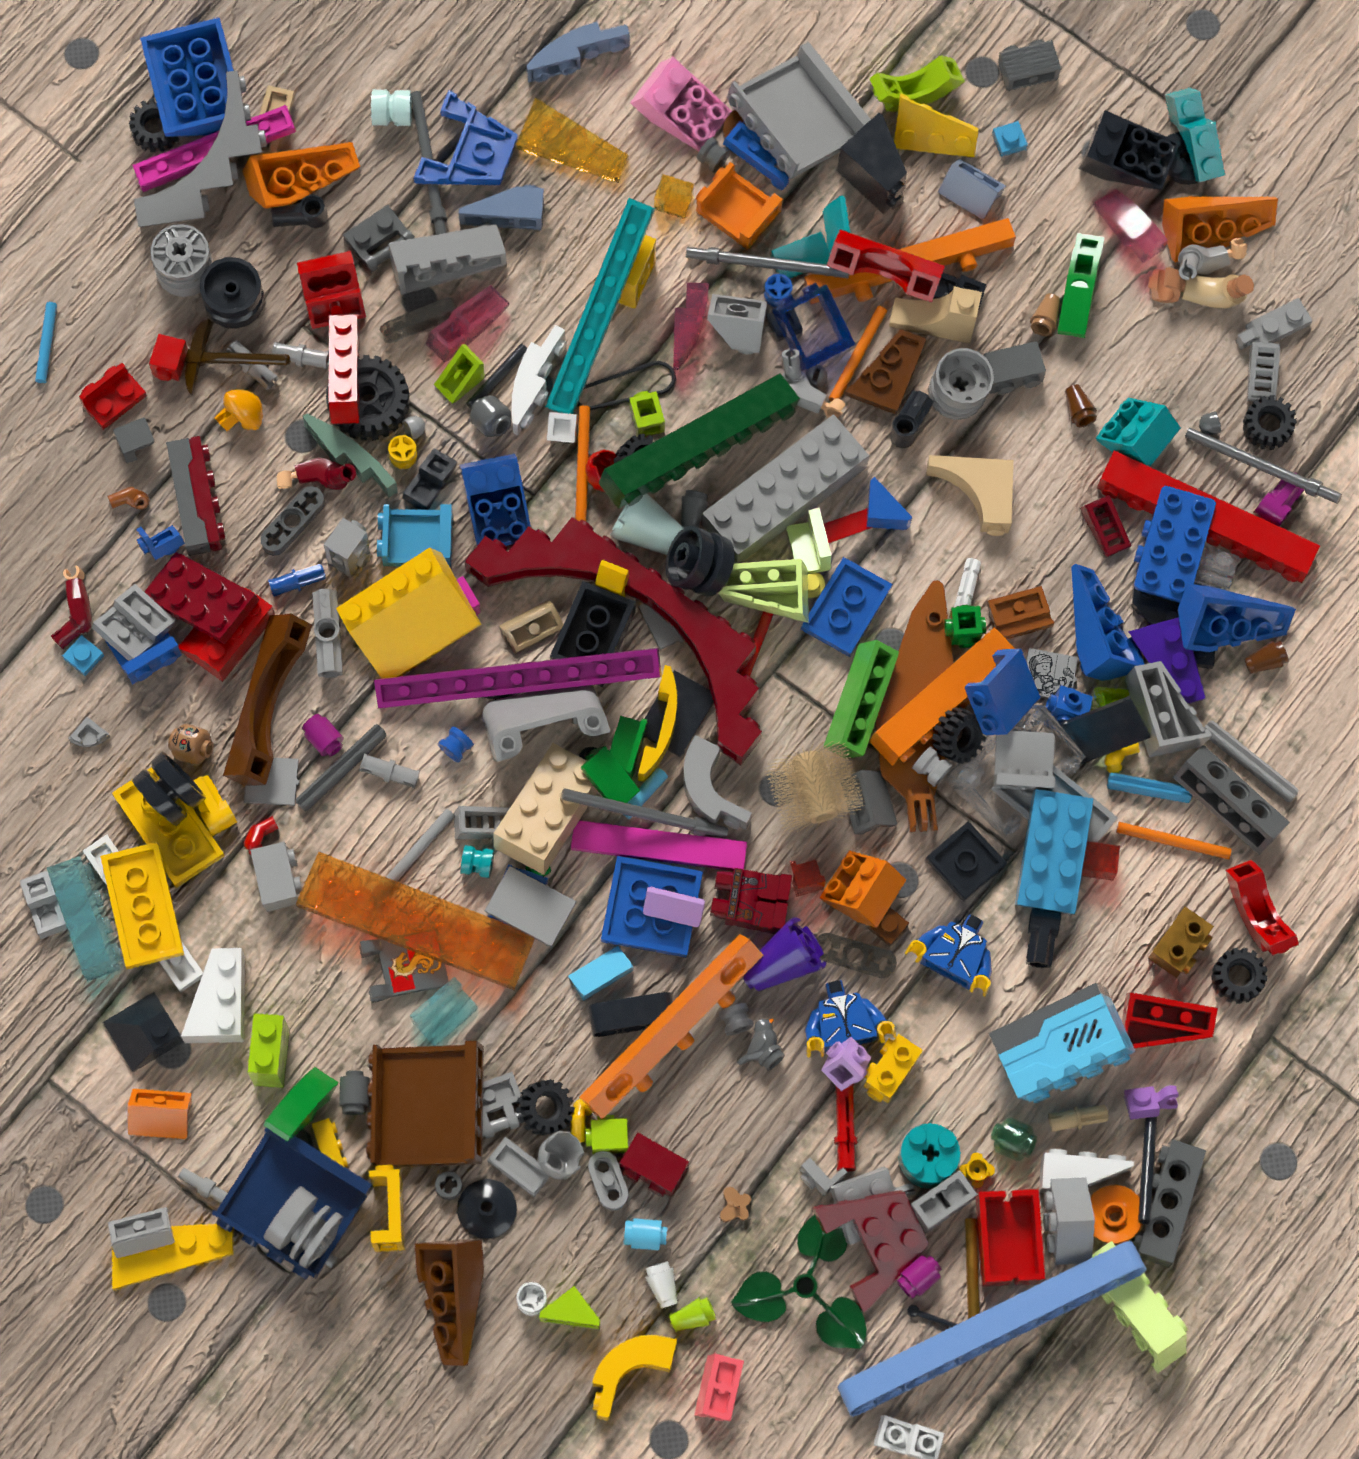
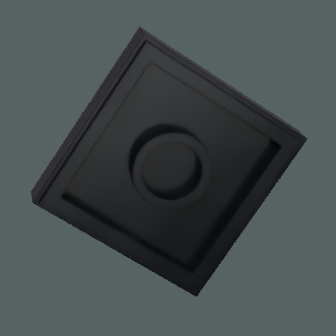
M969 821L925 858V861L963 902L1007 865V862Z

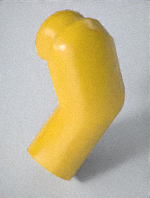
M1139 743L1107 754L1104 758L1107 771L1109 773H1119L1122 770L1121 763L1124 757L1140 752Z
M578 1099L573 1104L575 1108L571 1114L573 1118L570 1122V1133L582 1143L585 1142V1115L590 1116L593 1112L581 1099Z

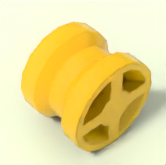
M399 435L390 441L388 452L391 463L399 469L412 467L417 460L414 440L406 435Z

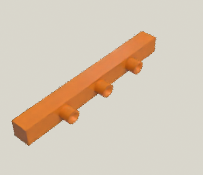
M1009 218L898 250L944 266L959 262L962 272H968L978 266L975 257L1014 246L1016 236ZM873 273L850 274L849 278L811 274L804 277V288L810 305L853 292L858 302H865L873 297L870 287L888 283L892 280Z
M739 934L579 1097L595 1115L603 1119L634 1087L639 1092L647 1091L653 1084V1080L647 1073L675 1045L680 1050H686L693 1044L694 1037L689 1031L716 1003L721 1008H727L733 1004L735 996L730 989L763 956L760 950L750 939Z

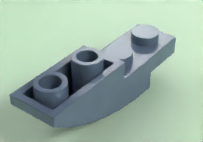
M597 21L574 29L555 39L537 53L526 65L528 83L533 81L543 82L552 76L560 74L570 75L576 70L581 69L580 59L582 58L592 59L601 53L622 51L625 47L630 46V33L627 24L600 31Z

